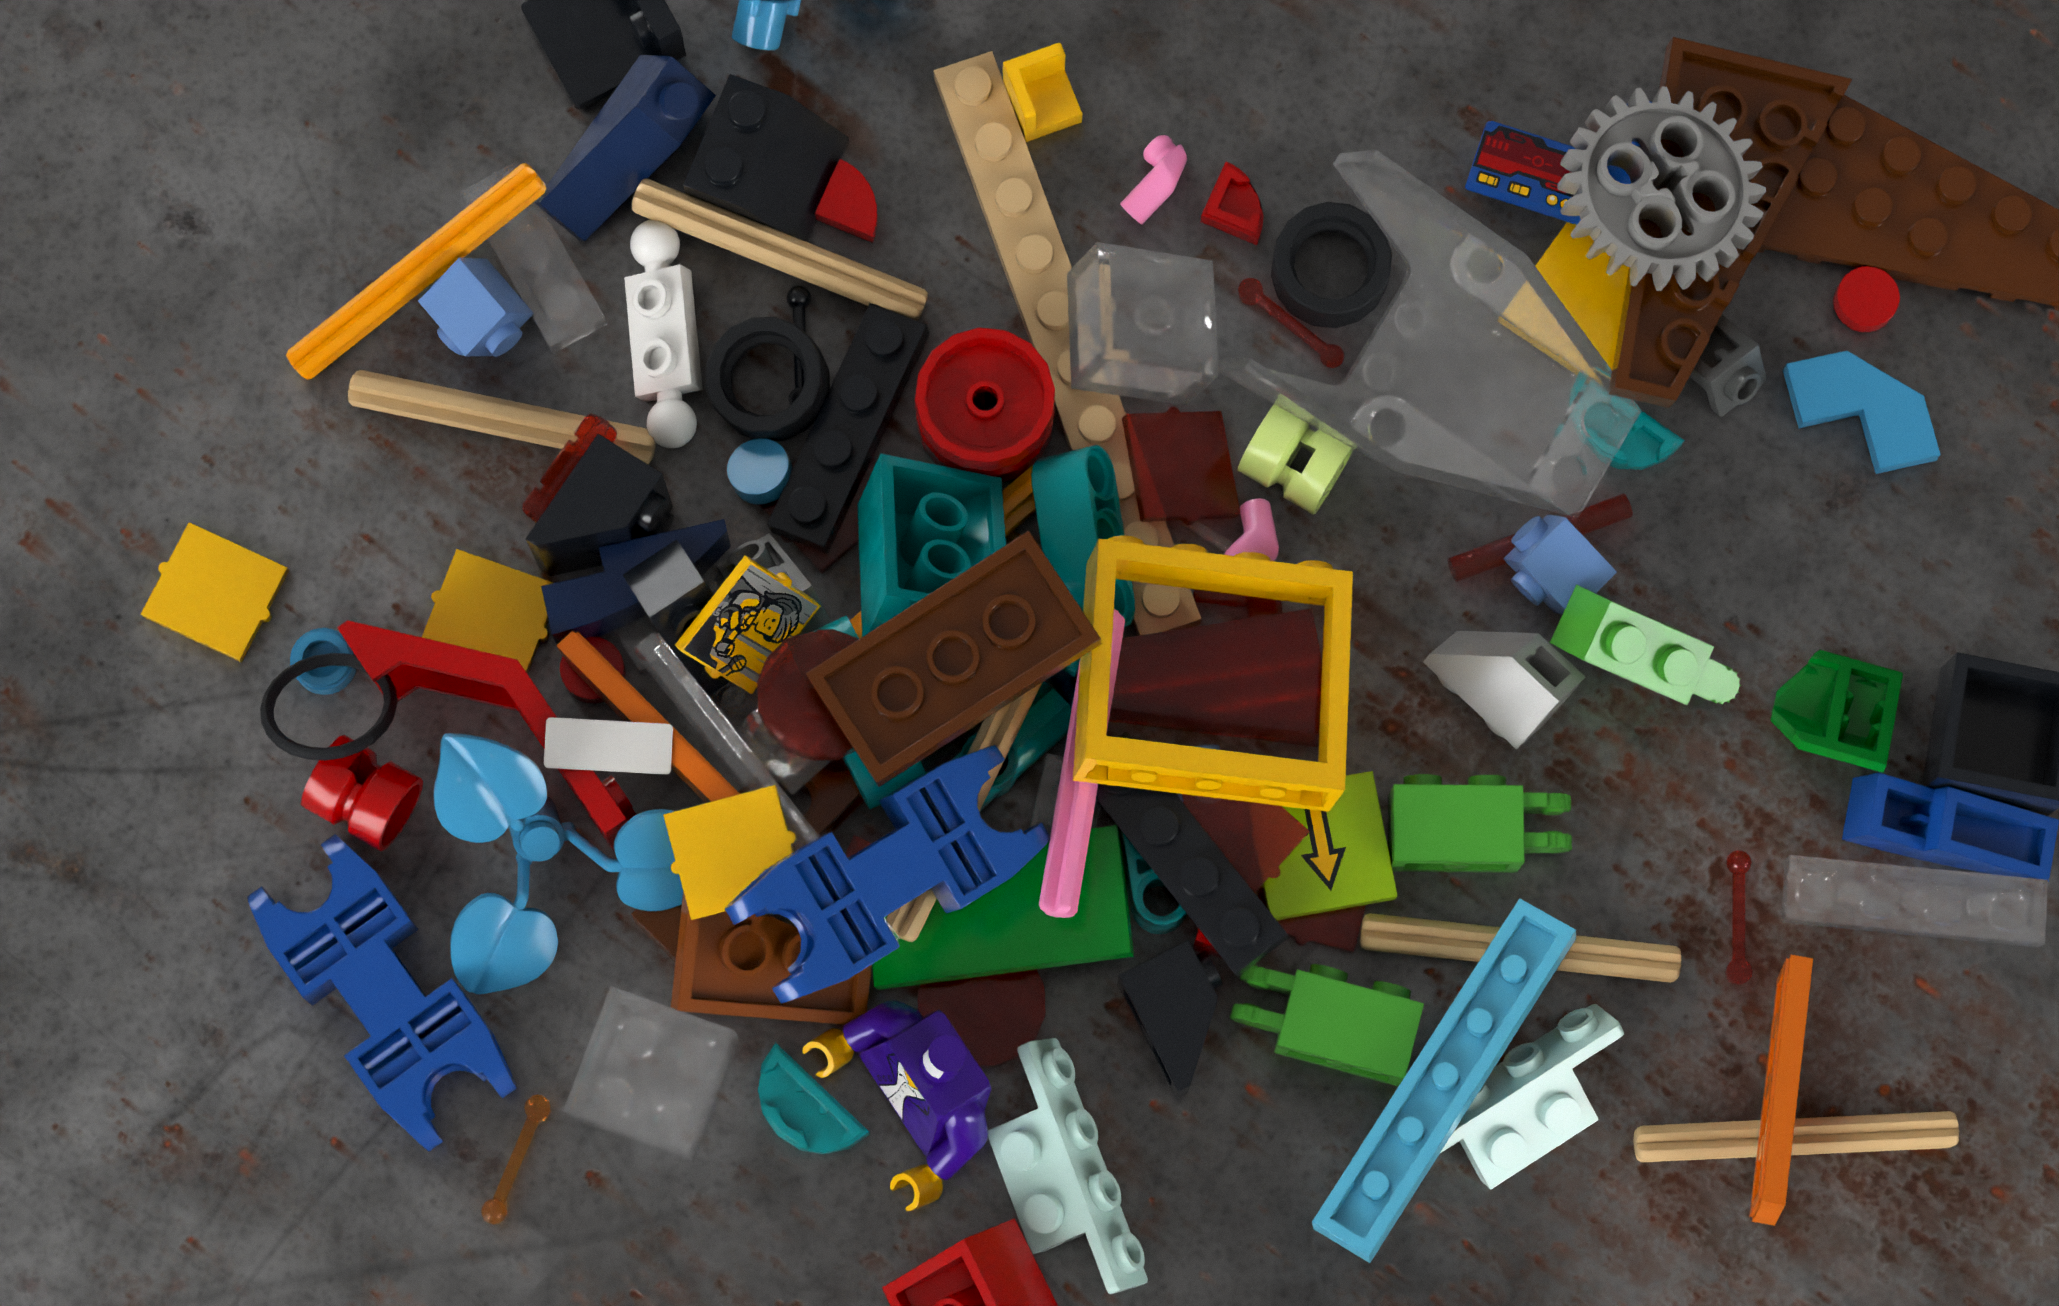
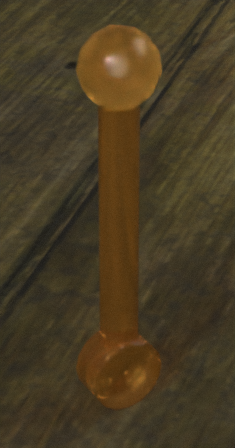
M533 1095L526 1101L524 1109L528 1117L493 1199H489L482 1206V1218L489 1224H499L505 1219L507 1215L505 1201L539 1122L548 1119L551 1114V1104L542 1095Z

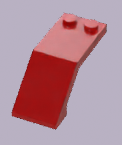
M349 620L337 627L382 694L383 692L376 681L388 674L396 688L397 702L420 688L518 711L543 749H545L546 720L550 717L557 718V716L517 659ZM558 769L614 851V840L618 831L627 821L637 815L619 784L612 775L600 781L595 772L591 770Z

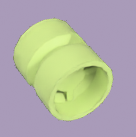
M1277 400L1247 446L1237 471L1267 488L1276 483L1282 485L1283 497L1314 515L1342 473L1354 450L1355 443L1327 427L1313 431L1310 429L1308 416L1281 400ZM1301 446L1313 454L1302 474L1290 468Z

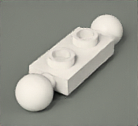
M647 220L635 228L630 239L631 253L635 260L645 267V273L624 277L635 397L645 402L657 400V403L649 411L646 422L648 433L654 438L655 443L665 448H679L686 445L693 438L697 428L696 415L693 409L686 402L682 401V394L703 390L692 273L690 269L681 264L670 266L676 259L680 249V240L676 230L663 222Z

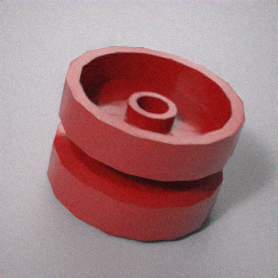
M979 327L953 334L931 351L918 373L915 395L916 421L924 450L936 465L1000 477L1002 482L1017 479L1034 465L1037 459L1041 458L1051 441L1055 408V387L1049 366L1031 343L1007 330ZM979 404L984 410L978 409L976 405ZM989 404L995 405L992 409L985 410Z

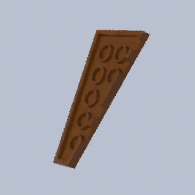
M1673 37L1667 44L1659 90L1662 86L1667 87L1671 103L1678 104L1687 91L1693 92V109L1701 112L1711 102L1716 103L1713 121L1718 125L1726 120L1735 118L1737 123L1729 134L1733 142L1749 138L1753 142L1742 155L1743 160L1762 162L1763 167L1749 182L1766 187V193L1757 203L1751 204L1764 213L1763 217L1754 227H1748L1755 236L1744 250L1736 248L1739 253L1738 258L1728 268L1718 263L1719 271L1707 282L1696 272L1695 280L1687 289L1682 290L1674 274H1672L1670 281L1662 291H1656L1652 274L1646 273L1636 286L1630 285L1629 268L1608 394L1670 408L1677 400L1708 344L1711 333L1725 308L1731 302L1740 285L1739 282L1751 260L1760 249L1799 178L1798 175L1813 147L1822 136L1830 116L1839 100L1845 94L1852 79ZM1666 139L1661 140L1662 146L1667 153L1674 157H1684L1683 151L1677 143ZM1692 193L1694 201L1700 208L1715 212V206L1709 197L1702 193ZM1639 219L1640 227L1647 235L1652 238H1663L1661 230L1656 223L1646 219ZM1681 228L1685 235L1690 236L1692 234Z
M1843 95L1827 122V127L1818 143L1813 147L1798 175L1799 178L1758 250L1759 253H1763L1766 249L1797 255L1796 260L1820 264L1821 261H1827L1853 267H1876L1887 272L1893 279L1954 291H1957L1959 287L1991 293L1990 298L2014 302L2017 298L2052 305L2056 311H2059V209L1846 95Z

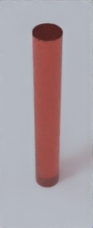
M1622 493L1561 517H1566L1584 535L1633 516V512L1627 496ZM1515 534L1448 558V566L1454 580L1458 582L1506 564L1503 558L1515 547L1511 542Z

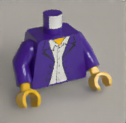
M897 1000L886 1001L846 1023L843 1026V1031L835 1028L828 1029L803 1047V1054L813 1048H819L825 1053L828 1059V1066L815 1074L820 1078L827 1077L846 1065L852 1059L854 1051L860 1053L859 1057L925 1155L927 1164L898 1173L890 1182V1189L892 1191L909 1184L912 1185L915 1194L914 1200L905 1208L906 1211H913L938 1200L943 1190L942 1179L949 1180L986 1143L988 1127L985 1109L991 1092L990 1082L941 1010L938 1009L922 1016L918 1009Z

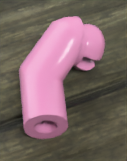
M1159 135L1147 145L1143 152V157L1154 168L1120 203L1126 212L1141 225L1174 192L1187 162V155L1181 144L1176 146L1167 135Z
M1261 498L1246 501L1240 506L1239 510L1244 534L1226 550L1224 555L1234 556L1242 552H1257L1265 554L1271 561H1275L1278 556L1279 545L1271 505L1269 501Z

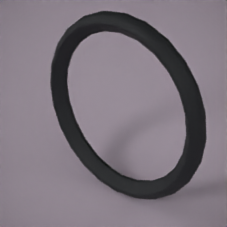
M328 653L315 655L300 660L282 671L271 682L264 693L260 707L261 724L268 738L278 748L290 755L308 760L324 761L353 755L374 744L387 731L395 717L398 704L397 692L390 676L386 674L376 681L384 697V705L380 717L371 729L354 741L326 748L309 747L287 738L279 730L274 720V707L277 697L289 682L304 672L326 666H348L368 674L357 657L352 654Z

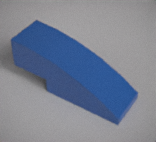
M1878 772L1853 778L1842 840L1955 868L2044 883L2049 882L2059 819L1949 786L1933 789Z

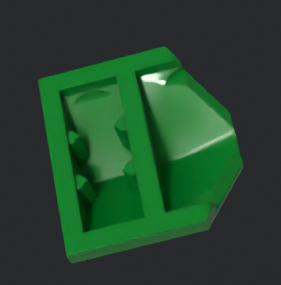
M1818 650L1811 656L1807 665L1777 690L1770 721L1800 750L1884 773L1888 761L1903 672L1824 650Z

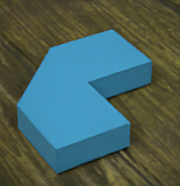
M1846 350L1787 363L1782 371L1798 428L1859 415L1875 474L1933 462L1940 457V450L1924 396Z

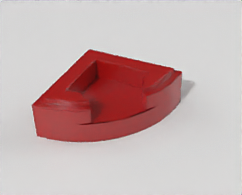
M839 159L815 211L816 220L873 243L878 221L877 205L873 190L860 171L848 162Z
M1226 161L1203 210L1200 222L1258 245L1264 217L1260 199L1247 175L1238 167Z

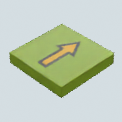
M1373 771L1346 775L1345 791L1329 812L1246 802L1266 908L1276 920L1396 900L1398 897Z

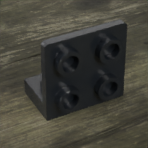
M527 0L521 5L523 15L576 109H583L612 94L640 55L672 56L675 60L686 56L681 28L665 0Z

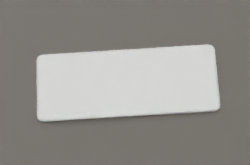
M550 717L546 720L544 766L555 769L667 775L671 772L673 726L662 723Z

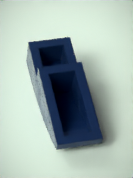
M725 519L599 547L604 572L541 586L551 634L556 645L572 630L575 633L579 632L584 638L600 637L647 615L623 574L676 539L701 576L705 574L731 547Z

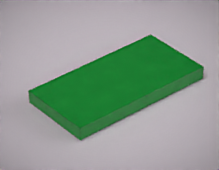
M1113 825L1091 828L1078 911L1073 917H1052L1046 915L1039 907L1049 846L1048 842L1012 878L962 909L945 913L936 899L918 938L914 942H909L894 936L900 947L872 964L874 987L878 990L1134 957L1119 827Z

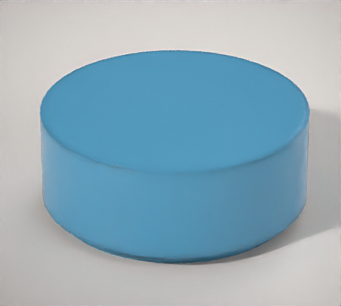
M757 438L749 440L735 449L727 464V475L736 494L741 499L751 504H767L779 499L789 480L793 466L780 444L770 439Z
M318 628L306 632L296 641L291 651L290 665L315 655L328 653L355 654L341 633L329 628ZM348 666L319 667L304 672L296 677V679L305 689L312 693L329 695L337 693L348 686L354 678L357 669Z

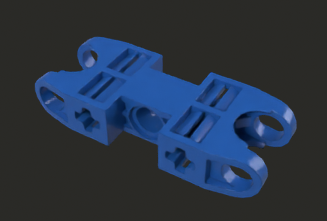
M996 745L938 765L880 799L879 802L895 829L847 858L834 834L829 832L765 869L725 907V911L734 925L753 914L756 917L765 914H779L788 918L797 927L801 938V950L796 961L788 968L791 975L772 987L781 1004L848 980L899 948L900 945L886 924L884 917L927 890L931 889L945 913L962 909L1012 878L1050 841V835L1042 822L1025 831L1019 829L1013 832H999L989 827L981 818L978 810V794L982 785L991 778L988 771L1005 760Z
M334 834L321 844L333 862L328 866L332 875V890L328 899L321 907L310 912H295L287 909L280 901L275 903L263 886L247 896L248 903L269 951L306 1001L313 1006L336 988L339 990L370 1034L368 1039L349 1051L344 1057L378 1105L430 1152L443 1142L442 1137L431 1122L436 1117L431 1107V1094L435 1084L443 1076L453 1071L473 1073L483 1082L488 1080L502 1099L514 1091L517 1085L495 1035L461 987L452 978L427 996L392 949L419 930L378 873Z

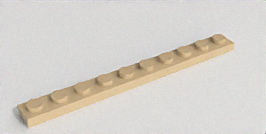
M990 51L934 70V80L1030 343L1049 366L1055 387L1054 409L1069 450L1072 451L1093 445L1102 447L1108 453L1113 464L1125 536L1139 538L1146 545L1171 548L1174 546L1172 537L993 52ZM1132 581L1135 598V614L1132 622L1141 645L1201 624V616L1191 589Z

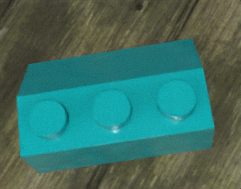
M880 453L857 504L862 637L1006 545L1002 479L1000 477Z

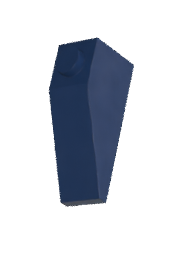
M640 55L549 181L545 193L534 203L579 241H586L637 189L643 179H647L683 143L716 95L672 56Z

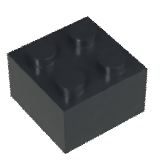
M1957 652L1940 668L1922 785L1933 789L1949 786L2045 816H2049L2059 808V672Z

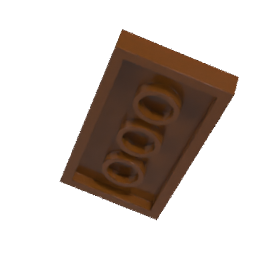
M1027 531L805 674L877 786L880 787L1102 643L1100 636L1031 533Z

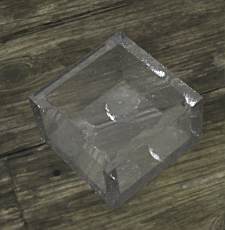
M1097 242L1067 273L1071 389L1187 405L1219 376L1213 260Z
M611 986L564 1111L571 1119L694 1163L738 1046L739 1038L735 1030Z

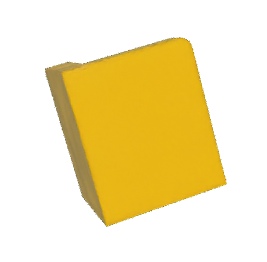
M1055 43L1003 62V82L1025 142L1082 123L1083 114L1065 71L1066 54L1061 43Z

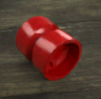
M342 735L329 747L340 746L354 740L346 735ZM365 748L358 753L344 758L326 761L319 760L306 783L302 794L301 806L333 825L343 820L347 821L350 835L381 852L393 843L406 825L417 805L424 781L392 761L382 766L377 765V754L371 749Z

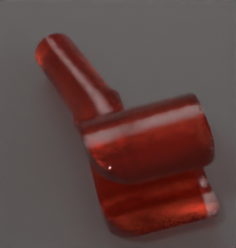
M1194 589L1193 597L1195 602L1234 607L1247 606L1248 622L1251 626H1271L1280 624L1283 621L1281 600Z

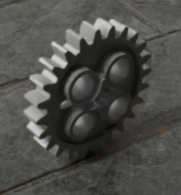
M1665 86L1660 88L1652 103L1649 102L1642 88L1635 89L1628 99V106L1617 95L1613 96L1605 107L1606 114L1595 108L1585 121L1587 129L1582 127L1577 129L1569 141L1575 149H1568L1560 163L1561 166L1571 172L1564 174L1557 184V189L1574 195L1561 208V214L1580 216L1581 219L1570 234L1572 239L1590 235L1594 243L1589 248L1586 257L1592 259L1603 252L1609 255L1610 260L1606 273L1610 276L1622 265L1629 267L1630 285L1636 286L1646 273L1652 274L1656 291H1662L1670 281L1672 274H1674L1682 290L1687 289L1695 280L1696 272L1706 282L1711 280L1719 271L1718 263L1728 268L1738 258L1739 253L1736 248L1744 250L1755 236L1748 227H1754L1763 217L1764 212L1751 204L1757 203L1766 193V187L1749 182L1763 167L1762 162L1744 161L1742 157L1753 143L1752 140L1749 138L1733 142L1729 134L1737 123L1735 118L1726 120L1718 125L1713 121L1717 104L1711 102L1701 112L1693 109V92L1687 91L1678 104L1671 103L1670 93ZM1666 139L1677 143L1682 149L1684 157H1674L1667 153L1662 146L1661 140ZM1632 142H1638L1641 145L1642 149L1632 144ZM1607 166H1618L1624 169L1629 175L1631 183L1623 184L1614 180L1609 174ZM1692 193H1702L1709 197L1715 206V212L1700 208L1694 201ZM1639 219H1646L1656 223L1661 230L1663 238H1652L1641 229ZM1681 228L1692 234L1690 236L1685 235Z

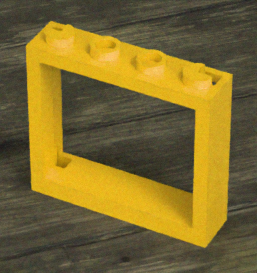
M1120 535L1108 539L1099 538L1086 563L1083 613L1100 636L1102 644L1080 658L1073 781L1329 812L1345 791L1353 572L1333 569L1331 564L1318 560L1291 564L1271 561L1267 555L1257 552H1242L1230 556L1208 553L1204 547L1195 544H1178L1169 548L1146 545L1141 539L1133 536ZM1116 579L1324 606L1318 762L1106 736Z

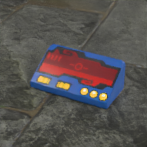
M1488 121L1485 124L1465 188L1469 191L1575 225L1581 221L1580 216L1561 214V208L1574 195L1557 189V184L1564 174L1571 172L1560 165L1561 160L1568 149L1575 148L1495 121Z

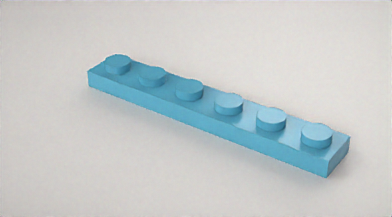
M1519 898L1312 1221L1315 1231L1371 1263L1576 940V929Z

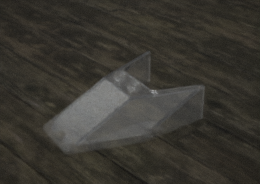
M1367 150L1340 153L1333 165L1406 265V275L1362 351L1345 379L1336 385L1266 369L1252 358L1217 357L1211 368L1393 472L1579 518L1642 410L1632 399L1608 394L1612 374L1611 368L1525 253L1379 151Z

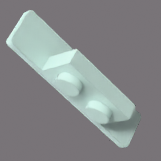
M1592 1004L1587 1008L1576 1009L1566 1014L1559 1021L1556 1028L1534 1042L1524 1043L1513 1048L1506 1054L1503 1062L1494 1067L1440 1153L1460 1142L1479 1179L1491 1190L1598 1121L1599 1119L1572 1068L1624 1035V1031L1619 1021L1597 1004Z
M1056 1038L1029 1041L1018 1046L1017 1051L1036 1099L1038 1109L988 1130V1138L1032 1254L1047 1251L1086 1234L1105 1288L1109 1294L1136 1288L1147 1283L1148 1278L1144 1270L1145 1257L1142 1246L1129 1230L1120 1206L1122 1198L1119 1185L1105 1166L1097 1144V1126L1081 1102L1074 1083L1075 1068L1070 1056L1061 1048Z

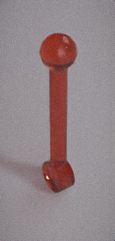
M1247 278L1240 283L1238 295L1243 303L1260 306L1318 352L1324 366L1337 368L1343 363L1345 354L1340 346L1326 344L1264 295L1263 287L1259 280Z
M1735 850L1728 855L1726 860L1727 868L1733 875L1732 961L1726 966L1725 975L1732 984L1741 985L1749 981L1753 973L1752 966L1745 960V874L1750 870L1752 861L1745 851Z

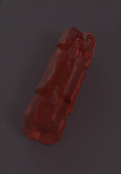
M590 413L585 416L574 431V435L578 437L575 442L570 439L567 441L540 479V483L544 486L541 490L534 487L522 505L523 512L532 521L537 523L597 434L611 442L615 441L618 432L606 419Z

